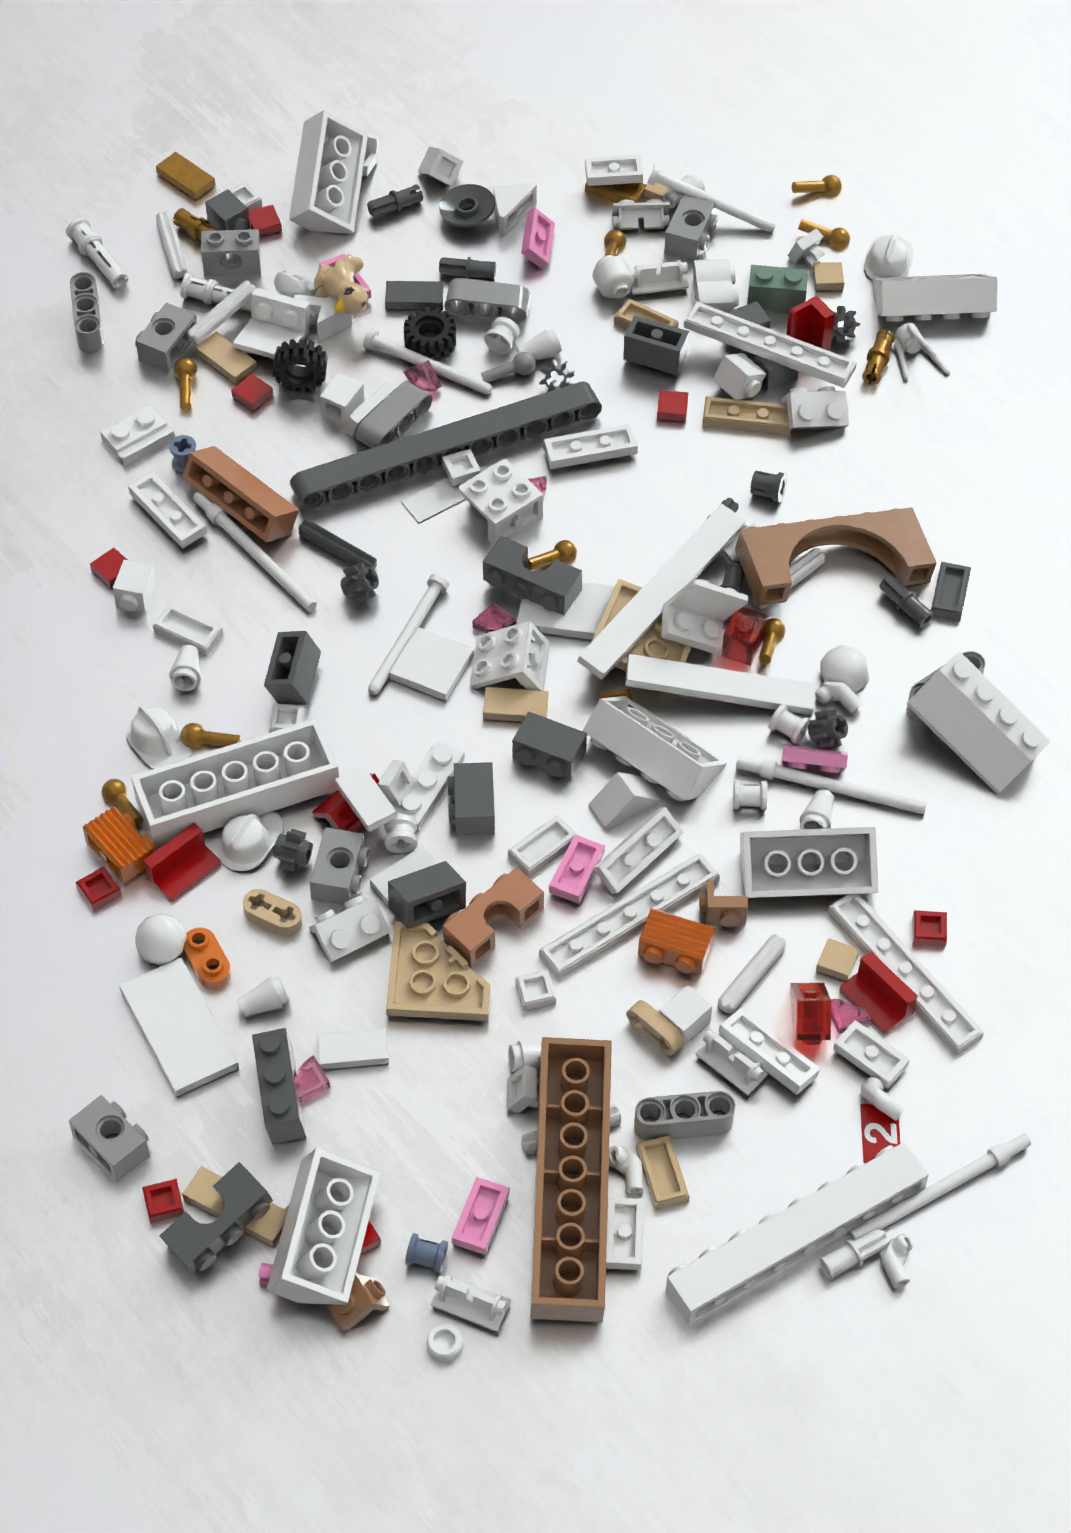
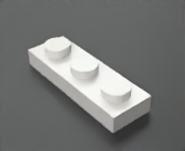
M631 424L547 438L544 439V450L550 469L638 454V444Z
M153 471L128 486L129 494L182 549L207 534L206 525Z
M436 740L412 776L415 783L408 795L402 799L401 807L393 806L397 814H407L414 817L417 821V830L419 831L447 788V776H454V763H463L465 760V752Z
M666 807L659 808L596 864L593 869L611 894L618 893L684 832Z
M742 1008L725 1020L719 1027L718 1031L722 1033L721 1037L753 1062H759L761 1068L796 1095L815 1080L819 1074L820 1068Z

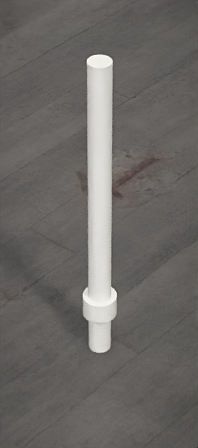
M200 491L194 494L193 500L206 512V517L213 524H219L308 612L315 609L317 603L227 516L225 510L216 503H213Z
M739 755L736 762V768L759 773L760 777L773 780V777L922 815L925 814L927 802L777 765V761L765 758L764 761Z
M1024 1133L1004 1145L998 1143L989 1148L987 1154L850 1230L849 1236L851 1240L855 1241L875 1229L881 1230L994 1166L999 1168L1011 1161L1013 1155L1032 1145L1030 1138Z

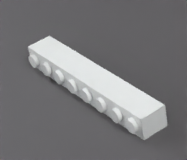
M905 1142L896 1147L887 1146L876 1155L875 1159L866 1164L864 1162L855 1164L848 1170L845 1176L838 1180L834 1178L827 1180L818 1188L817 1192L810 1196L801 1195L794 1199L787 1209L778 1214L776 1212L767 1214L759 1221L757 1226L750 1230L741 1229L730 1237L729 1242L718 1248L717 1246H711L700 1254L699 1259L692 1263L677 1265L667 1276L665 1292L690 1326L843 1238L855 1227L926 1188L929 1174Z

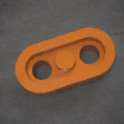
M201 927L189 930L186 933L187 938L183 951L196 977L206 988L217 989L223 987L231 978V968L229 960L215 935L210 930ZM198 940H204V942L201 944L194 943ZM212 965L219 966L215 970L208 969Z

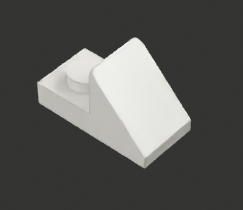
M299 294L294 296L296 299L310 302V324L317 325L318 342L324 341L353 324V315L345 312H334L337 299Z

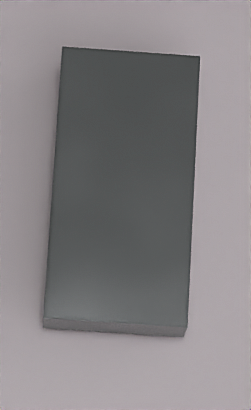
M386 281L385 309H425V307H430L431 310L435 308L443 310L444 282Z
M941 561L931 607L934 616L961 621L971 567Z

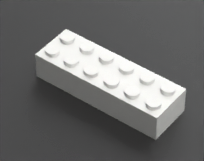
M315 718L132 775L131 779L135 799L149 836L156 848H158L193 823L198 825L203 830V833L224 827L231 819L237 816H248L249 814L259 816L337 791L335 779L339 777V769L319 721Z

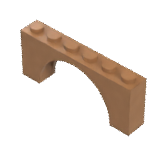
M913 507L740 529L735 547L736 554L757 606L786 602L792 585L789 572L790 563L801 553L818 546L842 545L869 553L883 562L904 586L930 583L937 564Z

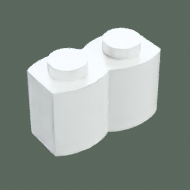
M694 260L693 285L696 301L723 312H729L734 307H737L739 305L738 289H733L732 286L736 282L735 268H730L729 260Z

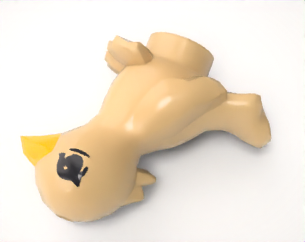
M347 254L344 260L339 259L336 261L335 266L323 265L318 270L314 278V288H321L317 290L315 296L323 298L330 296L337 299L334 312L356 315L366 308L368 302L367 289L363 288V285L354 283L353 278L364 266L362 259Z

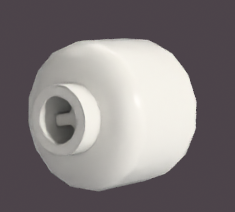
M608 255L596 263L592 277L600 293L609 299L625 297L634 284V276L626 261L619 256Z

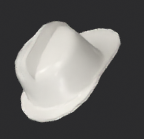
M896 235L877 237L870 244L865 258L864 269L867 276L872 281L875 277L907 276L914 257V248L906 239Z
M143 705L138 708V713L126 729V739L145 764L151 769H155L190 758L191 747L184 745L181 741L180 734L182 729L167 711L158 707L145 708Z
M273 811L259 816L249 814L248 816L242 815L231 819L223 829L222 838L218 846V856L222 864L230 870L239 872L248 871L259 866L274 847L278 836L283 833L282 819Z

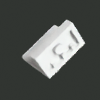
M256 288L252 293L251 319L234 340L233 347L274 360L276 349L278 346L281 347V343L286 341L289 344L291 339H295L296 343H299L300 339H304L308 334L310 302Z
M507 459L499 461L459 486V493L488 520V540L493 545L500 536L509 539L543 518V494Z
M694 579L663 604L661 638L717 654L722 650L723 621L747 604L748 596L738 593L732 588H723L710 584L707 580Z
M531 621L477 636L470 685L476 689L516 678L527 690L543 691L549 641Z

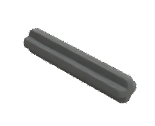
M305 519L299 525L298 533L300 536L352 566L363 562L365 568L371 567L376 569L377 559L308 519Z

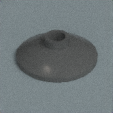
M464 184L452 188L444 194L439 203L441 217L447 223L457 227L478 225L487 220L495 209V199L491 191L476 184Z

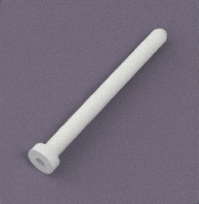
M654 165L647 183L654 185L657 182L682 194L716 202V209L767 232L774 231L776 224L773 221L660 171V166Z
M369 329L364 337V348L373 350L374 347L484 395L492 392L493 387L489 383L379 337V331Z
M431 574L427 580L429 588L369 684L368 692L370 694L376 695L380 692L389 677L390 670L417 627L421 625L439 594L446 593L449 588V582L443 576Z

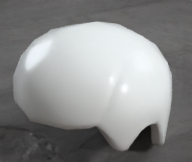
M286 270L278 272L274 279L277 292L294 298L295 294L315 296L317 290L320 289V287L314 288L313 281L298 274L290 275L286 273Z
M839 645L827 651L820 661V671L824 682H843L854 693L864 688L870 679L866 656L855 647Z
M155 914L145 918L138 926L135 943L139 954L144 960L163 965L174 961L182 953L187 935L180 920L167 914Z

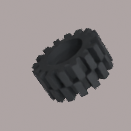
M425 307V312H421L420 309L415 310V315L411 313L408 315V320L405 319L403 327L405 348L428 358L434 357L435 361H440V355L446 358L449 356V352L452 353L454 351V346H456V323H454L452 316L448 317V312L445 310L440 314V308H435L434 312H431L430 307ZM425 332L439 333V335L435 337L421 336V334Z
M291 339L289 344L285 341L281 343V347L278 346L276 349L273 377H276L277 383L282 382V387L287 388L291 386V391L296 392V388H300L301 392H306V388L313 391L316 386H322V382H325L328 361L326 351H322L320 345L314 347L315 342L309 341L306 344L305 339H300L299 343H296L295 339Z

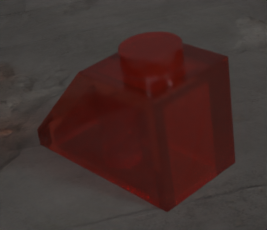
M746 607L736 611L724 632L721 656L751 666L764 639L767 624L773 616Z
M824 982L790 983L792 1024L796 1041L801 1040V1043L806 1045H819L822 1043V1040H831V998Z

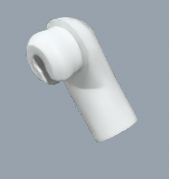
M876 1077L868 1078L861 1087L862 1097L897 1121L906 1106L882 1091L884 1084L880 1079Z
M899 1234L897 1237H893L881 1256L882 1264L895 1289L901 1288L910 1282L903 1264L909 1255V1251L913 1249V1241L906 1234Z

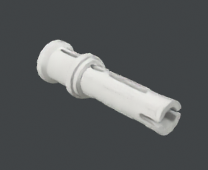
M86 218L73 220L66 229V235L71 240L76 241L78 249L83 255L89 256L99 270L110 281L113 288L119 289L125 286L128 282V277L102 246V238L99 234L93 233L90 229V223Z
M186 273L181 284L180 295L181 298L187 299L192 297L203 300L204 304L210 305L214 302L220 303L235 289L220 286L214 279L206 281L195 278L192 273ZM252 298L239 309L251 312Z

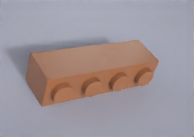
M212 446L190 452L182 476L185 481L265 542L291 535L299 512L298 508L217 447Z

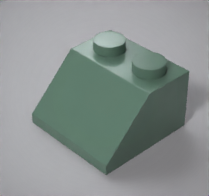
M751 264L747 304L757 301L766 312L789 314L790 309L806 301L808 269Z

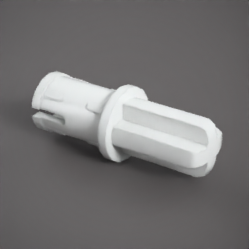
M875 1229L855 1241L847 1240L845 1241V1246L820 1258V1266L825 1275L832 1279L855 1265L858 1267L862 1266L863 1260L888 1246V1238L883 1230Z

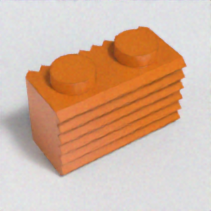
M112 806L110 810H106L99 817H95L88 824H84L83 832L87 845L90 846L102 862L113 872L114 876L124 885L145 871L143 860L154 853L156 846L147 834L141 836L137 832V825L127 812L122 815L115 806Z
M651 908L639 938L638 955L653 964L664 962L666 965L675 966L682 973L691 974L696 972L698 975L702 974L714 942L715 927Z

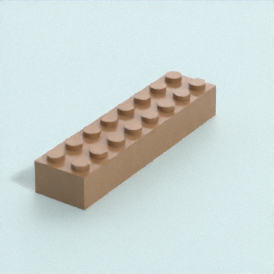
M542 1037L530 1319L603 1321L606 1286L612 1040Z

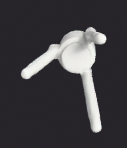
M906 323L898 328L895 333V338L898 342L893 347L898 354L904 380L909 379L904 352L914 354L921 349L929 355L946 375L950 374V370L937 356L936 351L923 338L915 324Z

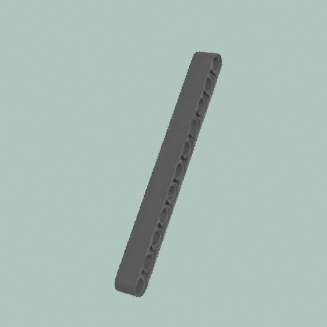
M577 382L302 470L292 476L289 484L300 507L307 511L315 510L444 468L442 465L443 456L471 449L474 457H478L592 420L602 411V404L588 382Z

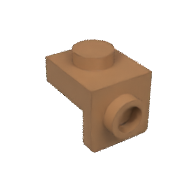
M707 880L706 892L700 891L699 911L706 912V924L723 925L726 927L746 925L748 896H714V880Z
M355 1274L349 1301L346 1305L326 1304L339 1328L345 1331H349L374 1309L385 1311L389 1307L384 1297L386 1291L383 1285L374 1277L371 1278Z

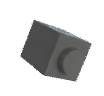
M229 189L205 201L207 220L214 228L218 230L250 229L248 208Z

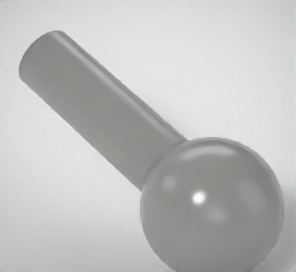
M520 352L515 355L512 362L481 372V376L484 382L489 383L516 372L520 375H528L535 369L536 361L532 354Z

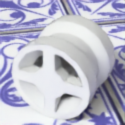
M498 317L494 320L491 329L488 330L484 337L485 344L496 353L506 354L512 348L513 342L518 338L520 329L511 319Z
M397 814V818L384 824V829L388 833L385 837V847L387 850L403 854L417 848L418 840L414 834L417 830V821L414 817L407 814Z

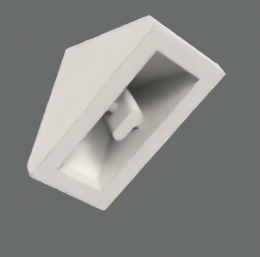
M531 182L493 187L495 199L494 213L501 237L504 238L527 215V212L537 205V184Z
M617 772L589 803V808L606 831L661 804V799L642 776Z

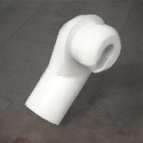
M827 681L821 684L820 688L815 692L816 699L820 703L827 704L829 700L841 701L851 714L863 705L849 686L843 682Z
M612 1146L609 1149V1163L625 1176L626 1192L632 1195L642 1193L643 1168L641 1159L624 1147Z

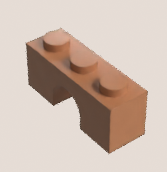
M517 867L508 874H502L496 879L490 889L485 893L475 895L466 908L459 913H453L447 918L443 925L444 942L448 946L451 945L468 962V966L472 968L495 949V930L488 923L496 918H506L512 921L518 928H521L544 909V891Z

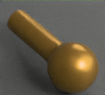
M827 175L821 181L793 182L791 189L793 193L823 192L826 195L833 196L841 192L842 182L836 175Z
M801 219L798 230L810 233L817 228L824 236L823 239L828 240L829 244L834 248L842 249L850 243V234L842 227L831 230Z
M611 230L605 235L604 245L607 248L605 256H616L617 252L626 246V236L623 232Z
M183 357L175 362L174 373L180 379V408L189 409L191 408V379L197 373V365L192 359Z
M561 540L554 546L553 550L528 558L527 569L531 571L553 563L555 559L564 563H570L577 557V547L572 541Z
M769 618L761 626V634L764 641L759 661L763 664L771 662L776 641L781 640L785 635L786 628L780 619Z
M197 723L185 725L180 734L182 743L191 748L200 747L203 743L229 746L241 742V735L205 731Z
M119 779L106 781L101 790L103 799L109 804H116L123 814L127 812L133 818L137 827L140 826L144 819L126 797L127 787L125 783Z

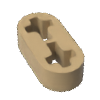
M262 889L251 890L244 896V915L251 922L282 936H292L301 929V910L294 903ZM260 902L264 903V908L260 906L256 910L252 908V904L259 905ZM289 915L293 917V921L287 920L285 923L281 922V917L285 919Z
M639 1000L626 1012L631 1025L663 1053L671 1056L685 1044V1039L679 1029L647 1002Z

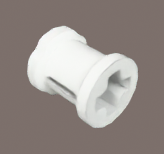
M782 704L773 714L768 729L772 731L778 730L790 737L792 743L798 744L808 731V725L811 720L806 717L803 719L788 711L786 705Z
M734 780L733 809L739 810L740 806L760 807L761 810H766L767 781H761L760 784H741L739 780Z

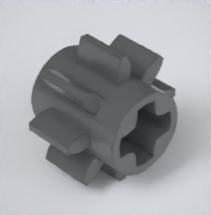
M838 306L837 313L834 312L832 338L836 336L837 342L844 343L845 336L849 338L856 337L854 331L856 327L860 326V323L856 322L854 318L856 311L850 310L846 313L845 306ZM844 321L843 327H838V322Z
M553 359L551 361V369L542 367L540 370L546 376L539 384H546L549 388L547 392L571 385L573 383L569 380L576 374V371L569 372L568 368H566L568 361H565L562 365H557V361ZM555 371L557 372L558 376H564V379L560 382V384L557 380L552 381L551 377L555 374Z
M362 562L343 570L346 576L341 579L340 585L342 592L347 598H355V602L359 603L376 596L374 589L379 585V578L373 568H365Z
M836 709L814 712L816 719L811 720L808 725L810 739L814 743H819L820 749L842 746L840 739L845 738L848 733L846 719L842 715H837Z
M291 829V831H287L286 835L280 834L273 850V857L281 861L279 868L294 872L295 869H299L300 865L307 866L311 858L313 843L305 840L306 832Z

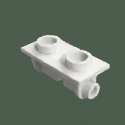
M651 199L644 203H635L633 200H621L618 203H613V227H618L619 230H638V220L644 219V229H664V226H669L670 217L668 215L670 202Z
M681 260L661 263V268L657 269L656 264L635 265V268L630 269L634 276V284L631 288L633 295L689 288L686 274H688L687 262L682 263Z
M709 1030L703 1037L705 1044L695 1055L748 1096L769 1073L761 1068L759 1062H753L721 1037L722 1033Z
M445 1274L444 1277L439 1276L436 1282L435 1290L437 1292L431 1302V1306L497 1332L511 1303V1299Z

